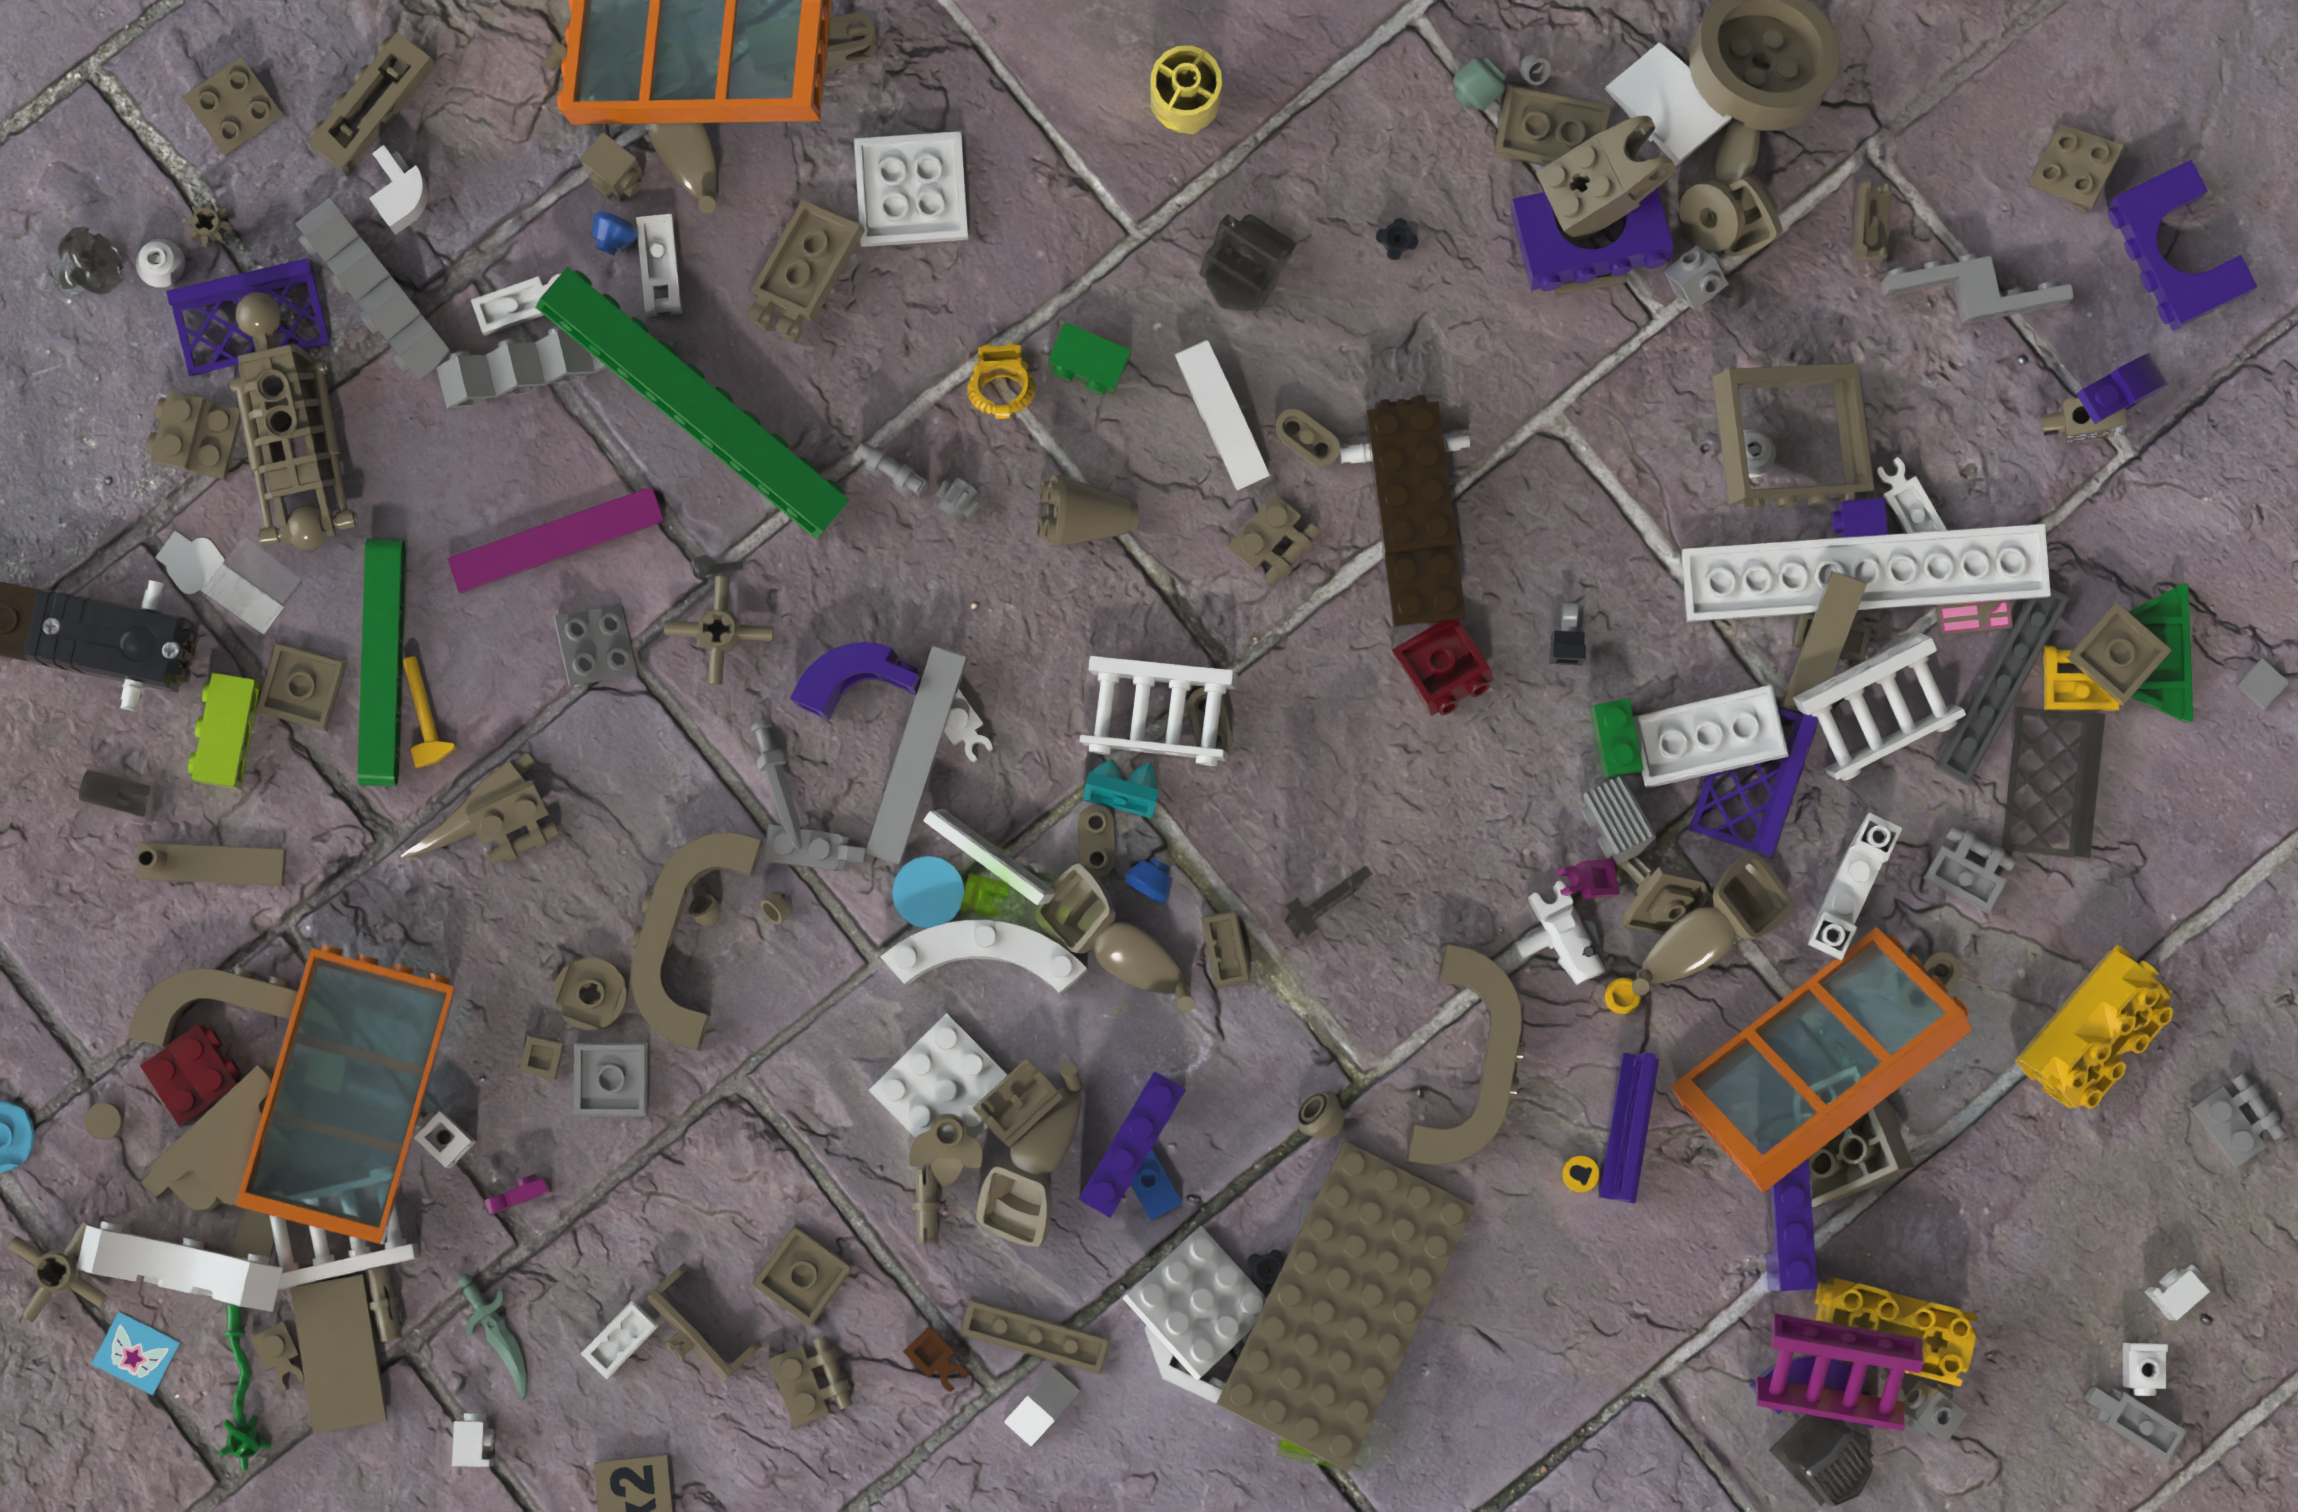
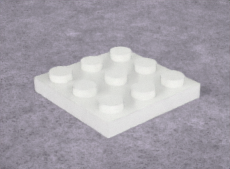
M961 131L854 138L859 224L865 230L860 239L861 247L968 240Z
M946 1013L869 1091L915 1138L924 1132L930 1131L933 1122L939 1116L955 1114L965 1122L967 1134L976 1139L987 1128V1125L972 1108L995 1088L1007 1074ZM946 1125L942 1133L945 1138L952 1139L956 1135V1130L952 1125Z
M1200 1226L1122 1299L1197 1381L1252 1330L1267 1298L1206 1230Z

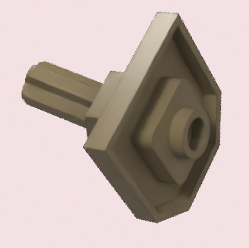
M1640 855L1620 864L1639 884V887L1636 889L1638 895L1620 918L1624 927L1664 934L1685 914L1696 908L1703 907L1708 900L1705 883L1700 875L1660 866L1654 870Z

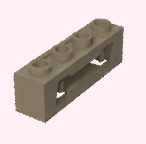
M398 32L392 38L387 37L383 40L376 51L378 56L370 66L364 65L358 71L354 78L355 84L347 94L344 92L337 97L332 105L333 112L325 122L323 120L319 121L310 132L309 137L311 139L308 141V144L313 151L347 177L436 67L429 55ZM389 73L390 78L397 82V84L394 82L390 84L358 124L357 128L360 131L355 135L354 131L346 124L350 126L385 84L386 80L384 77Z

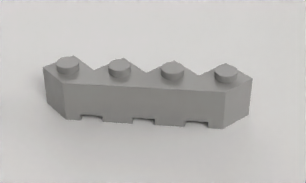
M330 198L326 199L295 223L303 234L298 238L300 243L311 256L318 252L334 273L329 278L342 295L348 291L365 312L360 319L372 334H375L377 331L382 333L396 351L391 358L404 374L411 370L416 378L420 380L452 354Z
M559 327L548 330L549 335L537 342L520 343L519 338L501 341L498 343L499 348L486 355H471L470 351L455 352L449 355L450 360L436 367L446 408L475 407L489 403L488 398L509 395L511 398L538 391L539 386L550 383L563 385L587 379V375L606 369L608 373L612 371Z

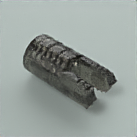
M88 769L81 782L79 800L135 816L145 817V805L124 799L122 795L124 792L144 797L149 795L151 787L146 784Z

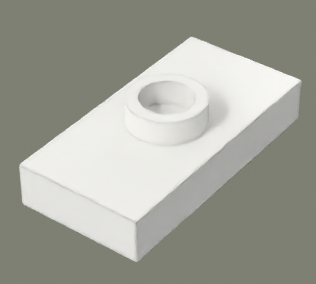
M632 1300L586 1347L581 1355L600 1374L609 1379L659 1325Z

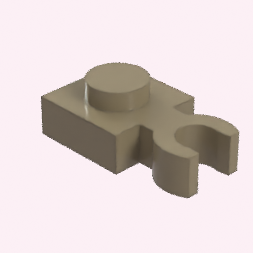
M286 1321L250 1337L265 1371L276 1367V1384L281 1391L289 1389L285 1381V1377L289 1372L297 1376L299 1383L305 1381L303 1369L298 1365H294L292 1358L301 1354Z

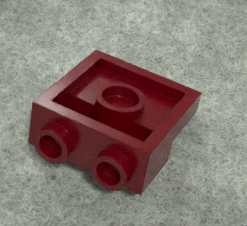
M1459 620L1438 622L1392 649L1395 659L1411 681L1414 691L1431 716L1438 712L1440 715H1447L1453 712L1458 707L1459 700L1469 694L1472 697L1484 694L1490 687L1489 683L1493 681L1490 666Z
M196 1025L167 1044V1048L139 1065L179 1127L184 1126L219 1102L240 1082L238 1078L242 1076L234 1060L231 1057L225 1059L219 1047L223 1044L212 1027L206 1029L204 1025Z

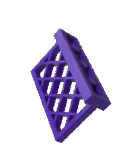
M305 258L166 291L168 303L172 306L189 376L239 365L238 357L224 350L235 332L252 342L246 354L253 353L255 349L253 338L238 329L237 321L235 320L234 324L231 325L216 316L223 302L232 300L238 304L240 301L238 298H242L252 292H268L278 299L280 307L284 302L300 312L290 331L279 325L278 329L287 334L280 347L286 346L291 338L299 341L300 343H296V345L303 350L330 344L314 278L315 271L312 260ZM307 282L310 298L302 309L287 300L286 297L293 285ZM285 288L281 295L273 291L276 289ZM215 304L211 312L203 308V306ZM311 305H313L315 316L308 313ZM196 308L208 315L198 333L186 327L182 311ZM304 316L317 323L321 338L306 341L294 334ZM213 319L230 329L220 347L202 337ZM188 333L195 337L191 345ZM199 341L217 350L209 364L196 367L192 352ZM221 354L230 358L228 360L217 362Z
M1779 707L1777 708L1781 718L1794 721L1790 735L1784 737L1785 742H1787L1788 757L1780 758L1779 769L1767 775H1764L1759 763L1754 764L1760 778L1742 787L1733 770L1707 775L1689 831L1759 853L1760 856L1773 860L1818 726L1817 717L1806 714L1801 715ZM1729 771L1737 789L1718 798L1712 787L1714 779ZM1776 776L1771 789L1767 780ZM1764 783L1770 794L1768 801L1753 809L1744 792ZM1711 792L1714 801L1706 804ZM1741 794L1749 812L1730 821L1721 803ZM1717 805L1726 823L1713 830L1700 826L1699 823L1703 812ZM1764 810L1761 822H1759L1756 814ZM1752 816L1758 827L1754 843L1740 839L1733 825ZM1729 828L1733 836L1722 833L1721 831Z
M1644 1052L1638 1055L1622 1053L1599 1198L1636 1204L1659 1059H1655V1054Z

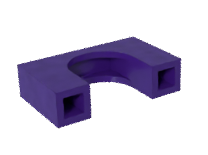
M2192 160L2115 196L2108 203L2110 222L2115 229L2120 228L2126 240L2124 247L2129 258L2132 261H2137L2142 271L2140 277L2145 289L2149 293L2153 292L2159 303L2157 311L2161 320L2165 324L2169 323L2173 331L2248 295L2258 287L2242 255L2209 271L2198 274L2178 271L2170 266L2162 257L2157 245V231L2163 217L2201 199L2208 192Z
M1658 188L1640 201L1641 206L1622 217L1625 229L1621 236L1612 244L1600 249L1579 248L1569 243L1560 234L1551 204L1545 192L1512 199L1511 216L1531 291L1536 289L1551 291L1559 288L1564 283L1573 281L1579 284L1588 283L1596 279L1597 276L1610 273L1612 276H1620L1630 272L1633 268L1642 266L1657 268L1670 261L1673 243Z
M1153 1072L1080 1195L1079 1200L1107 1217H1112L1186 1089L1159 1073Z
M1779 1142L1758 1143V1150L1764 1155ZM1808 1158L1770 1187L1774 1220V1243L1772 1253H1765L1768 1290L1796 1291L1818 1289Z

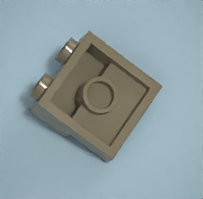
M168 390L166 398L160 397L156 406L155 416L157 419H160L157 433L151 432L147 441L146 451L151 454L150 460L157 465L226 480L241 424L239 408L209 402L200 397Z

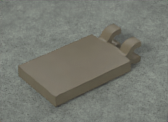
M802 200L750 291L757 299L749 308L746 317L753 320V324L756 327L768 331L773 321L774 311L784 315L778 321L775 329L783 333L782 337L785 340L797 344L802 334L804 319L814 322L865 232L864 228L856 222Z

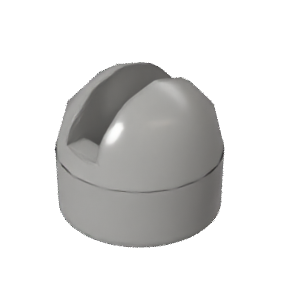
M1529 54L1522 59L1519 70L1521 76L1532 85H1540L1548 79L1551 73V65L1541 55Z

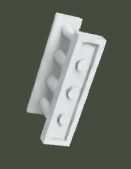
M1920 633L1793 697L1798 711L1806 715L1812 714V716H1817L1837 762L1825 767L1828 775L1837 780L1841 778L1843 781L1854 778L1861 773L1860 768L1936 730L1938 732L1949 730L1957 725V719L1966 715L1964 709L1957 705L1950 704L1946 706L1927 664L1929 660L1928 655L1937 651L1931 637ZM1906 666L1914 669L1933 711L1932 714L1915 723L1895 681L1896 671ZM1874 682L1882 685L1901 730L1883 739L1862 695L1864 687ZM1842 698L1849 700L1869 746L1851 755L1830 712L1832 709L1831 704Z
M1090 656L1088 670L1093 675H1098L1097 681H1100L1101 684L1094 736L1080 735L1079 740L1084 746L1089 747L1088 752L1110 755V750L1116 749L1196 758V764L1217 766L1218 760H1228V753L1222 749L1215 748L1222 694H1226V689L1236 690L1238 675L1233 670ZM1119 678L1133 679V684L1136 685L1130 740L1108 738L1115 683H1119ZM1155 681L1169 683L1168 688L1172 689L1165 743L1144 741L1150 688L1155 686ZM1191 685L1205 686L1204 692H1207L1201 747L1180 745L1186 691H1190Z
M391 1166L370 1170V1178L287 1197H284L283 1191L269 1194L320 1207L319 1198L340 1194L344 1214L360 1218L354 1190L376 1186L382 1213L393 1172ZM395 1204L386 1232L388 1242L384 1243L385 1250L371 1253L370 1246L366 1247L365 1240L349 1236L352 1249L348 1251L349 1258L335 1261L334 1255H330L325 1230L309 1226L316 1258L312 1259V1267L299 1269L298 1263H294L285 1219L269 1215L279 1266L283 1268L278 1290L420 1258L418 1244L407 1245L406 1238L402 1239Z

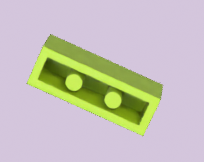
M212 673L210 681L205 682L202 691V701L206 702L204 715L198 717L195 727V737L199 738L197 751L191 753L188 763V772L192 773L191 780L207 785L237 790L242 789L256 717V708L262 686L261 683L253 679Z

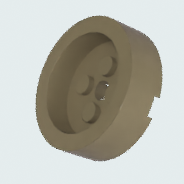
M1716 0L1707 11L1695 35L1689 53L1692 79L1698 92L1708 105L1723 117L1726 113L1744 122L1743 127L1765 131L1787 129L1808 119L1818 109L1837 75L1840 64V47L1836 33L1826 16L1809 0ZM1756 57L1757 60L1770 64L1769 69L1761 70L1755 67L1752 60Z

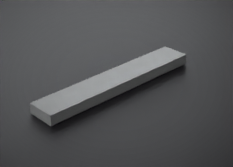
M932 646L870 836L866 854L899 865L902 864L968 657Z

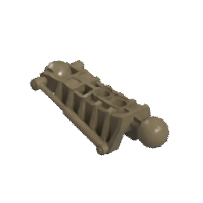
M252 292L245 295L239 301L236 308V321L239 328L246 335L253 337L256 352L238 356L240 376L231 378L229 386L231 392L237 394L251 472H254L264 523V528L259 529L258 540L260 544L262 543L263 547L278 544L283 540L285 546L294 545L296 548L304 551H313L322 547L329 537L336 536V528L340 530L356 527V523H358L356 512H353V509L348 510L337 456L340 452L325 379L329 367L326 360L324 361L323 358L315 360L296 344L277 347L274 332L278 329L282 320V311L279 303L267 293ZM273 376H279L284 383L283 391L278 396H272L267 390V382ZM311 380L315 399H311L307 381ZM315 407L317 409L320 424L319 426H317L313 409ZM282 411L287 412L292 418V425L285 432L279 431L275 425V418ZM319 434L322 435L325 450L324 453H322ZM304 436L308 456L294 458L291 438ZM277 441H282L286 457L284 461L279 460ZM329 459L333 479L327 480L324 460ZM263 473L268 474L271 492L267 493ZM330 486L335 488L339 512H336L334 516L327 487ZM316 489L320 508L313 505H302L295 508L288 515L284 496ZM269 499L274 501L279 528L273 526Z

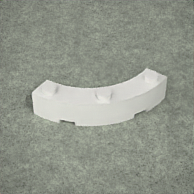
M963 920L934 926L911 935L880 956L906 986L932 969L946 963L965 959H990L1015 964L1039 976L1060 995L1087 972V968L1073 954L1046 936L1022 926L992 920Z
M101 1221L100 1228L86 1225L76 1269L91 1274L136 1282L137 1275L144 1276V1282L158 1284L160 1287L191 1294L212 1296V1299L237 1306L273 1312L283 1268L270 1265L271 1257L249 1253L248 1258L204 1249L205 1242L200 1240L183 1238V1242L180 1244L122 1232L123 1225Z

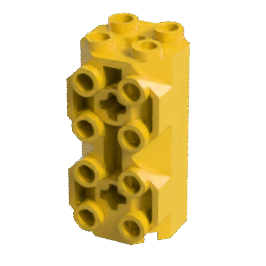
M2116 945L2111 951H2108L2014 1061L2026 1076L2033 1082L2037 1079L2043 1085L2042 1090L2067 1108L2085 1106L2088 1109L2095 1108L2114 1083L2124 1075L2126 1064L2122 1061L2123 1053L2133 1051L2136 1054L2144 1052L2158 1032L2171 1021L2173 1008L2169 1006L2170 995L2173 992L2163 982L2155 979L2159 973L2150 964L2143 960L2137 964L2124 948Z
M1829 1277L1827 1283L1819 1282L1814 1298V1304H1818L1819 1307L1816 1319L1810 1318L1811 1320L1922 1338L1924 1362L1921 1372L1905 1371V1373L1954 1386H1961L1963 1380L1956 1377L1960 1372L1967 1373L1970 1366L1977 1336V1329L1971 1327L1970 1321L1977 1322V1314L1834 1277Z

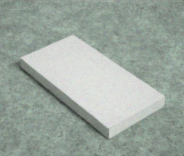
M1772 685L1633 716L1644 768L1642 775L1646 789L1788 757Z

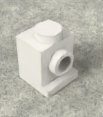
M439 1111L436 1115L430 1112L417 1125L420 1132L414 1137L445 1168H452L476 1143L444 1111ZM446 1130L450 1133L451 1138L447 1144L443 1145L439 1142L438 1136L440 1132Z
M2191 1264L2188 1268L2181 1269L2180 1271L2176 1268L2171 1270L2159 1281L2162 1287H2149L2145 1293L2168 1320L2177 1321L2210 1291L2204 1285L2207 1281L2204 1275Z
M2123 1343V1387L2134 1388V1395L2157 1396L2156 1389H2166V1352H2168V1344ZM2146 1363L2152 1365V1374L2149 1377L2144 1376L2142 1373V1367Z
M464 1413V1420L454 1421L452 1466L490 1467L494 1465V1458L487 1457V1451H493L494 1429H488L489 1420H486V1413Z

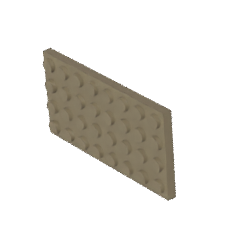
M1344 1141L1215 1405L1347 1472L1350 1471L1476 1206Z

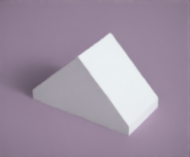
M1052 1367L1004 1423L1032 1446L1058 1418L1080 1390Z

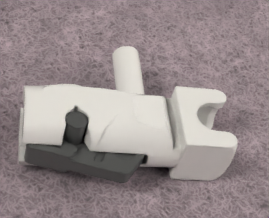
M1560 880L1553 887L1556 895L1555 903H1545L1538 893H1533L1528 897L1532 909L1546 931L1517 945V949L1522 958H1525L1547 946L1549 949L1554 948L1560 957L1558 963L1565 969L1574 983L1579 985L1603 973L1606 970V965L1595 923L1580 919L1573 906L1571 896L1561 895L1560 890L1565 888V885Z

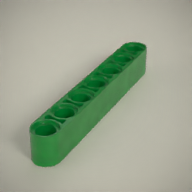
M367 538L365 543L357 766L359 786L396 787L399 780L406 544L404 539Z

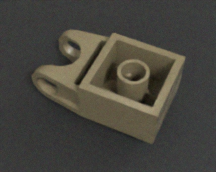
M850 13L831 17L825 73L865 63L876 55L878 40L875 36V26L867 15ZM800 16L746 28L754 67L761 88L768 86V89L771 90L780 89L788 86L789 81L794 80ZM854 22L864 23L867 26V28L863 26H849ZM856 36H866L861 40H852ZM871 44V47L867 52L862 54L855 53L856 51L863 50Z
M1637 116L1598 133L1536 172L1563 231L1578 242L1582 243L1641 206L1640 201L1664 183L1675 171V165L1668 156L1638 162L1637 155L1641 145L1648 140L1655 130V124L1651 117Z

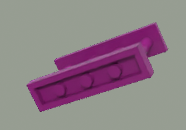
M1774 1313L1771 1324L1772 1348L1780 1350L1772 1379L1757 1377L1756 1406L1872 1425L1882 1429L1890 1428L1904 1431L1903 1401H1897L1905 1371L1921 1372L1924 1362L1922 1338ZM1794 1352L1816 1355L1808 1385L1786 1382ZM1832 1358L1853 1362L1845 1392L1823 1388ZM1868 1365L1890 1368L1882 1398L1860 1394Z

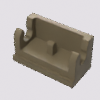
M1861 181L1856 188L1851 260L1887 263L1892 186L1890 184L1877 188L1872 187V182Z
M1025 1059L972 1109L995 1136L1008 1147H1011L1063 1097L1042 1072L1037 1071L1032 1063Z

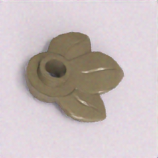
M955 1114L939 1116L933 1122L930 1131L916 1137L909 1154L910 1166L920 1167L931 1164V1169L936 1179L943 1187L950 1186L958 1179L963 1166L980 1168L983 1159V1151L979 1141L967 1134L965 1122ZM952 1125L955 1128L956 1135L954 1138L947 1139L943 1136L942 1130L944 1126Z

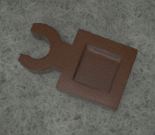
M928 1326L903 1351L928 1378L937 1371L941 1375L940 1381L942 1386L950 1392L955 1389L948 1381L950 1372L957 1371L964 1378L968 1376L965 1367L956 1363L952 1364L948 1360L955 1351L931 1326Z

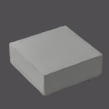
M2262 658L2239 681L2236 687L2264 710L2290 682Z

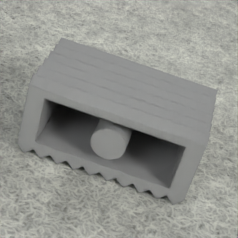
M1618 776L1616 779H1612L1610 782L1599 785L1590 792L1583 794L1585 807L1581 808L1582 815L1590 828L1596 826L1601 837L1597 838L1606 858L1613 856L1616 864L1619 865L1657 846L1656 835L1623 776Z

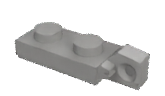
M768 825L763 858L766 862L836 871V869L845 870L846 862L865 864L866 848L848 846L849 837L835 833L800 829L802 847L800 850H797L783 826Z
M2091 1386L2084 1397L2086 1401L2101 1409L2096 1417L2104 1421L2105 1425L2166 1463L2170 1462L2187 1433L2180 1426L2125 1392L2113 1389L2110 1395L2097 1387Z

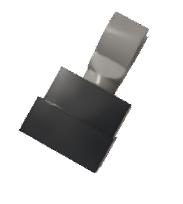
M1563 603L1561 607V631L1554 630L1552 634L1549 664L1582 666L1586 659L1585 632H1576L1578 603Z

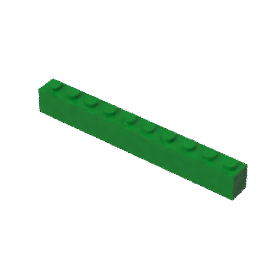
M567 266L541 296L535 308L802 529L817 539L849 501L844 496L845 491L842 487L832 480L826 481L816 473L817 468L811 461L804 457L798 458L788 449L789 445L782 437L774 433L772 435L760 426L761 422L754 414L747 410H740L732 403V397L720 387L714 388L704 380L705 376L701 370L692 364L686 365L676 357L677 353L671 345L662 340L658 342L648 333L649 330L642 321L635 317L629 318L620 310L619 303L608 294H600L591 286V280L584 273L578 270L573 271Z

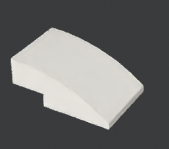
M1660 42L1605 87V90L1630 119L1637 116H1649L1652 118L1655 130L1648 140L1650 142L1654 140L1666 156L1672 159L1675 166L1681 163L1733 118L1726 113L1724 117L1708 105L1694 84L1690 68Z

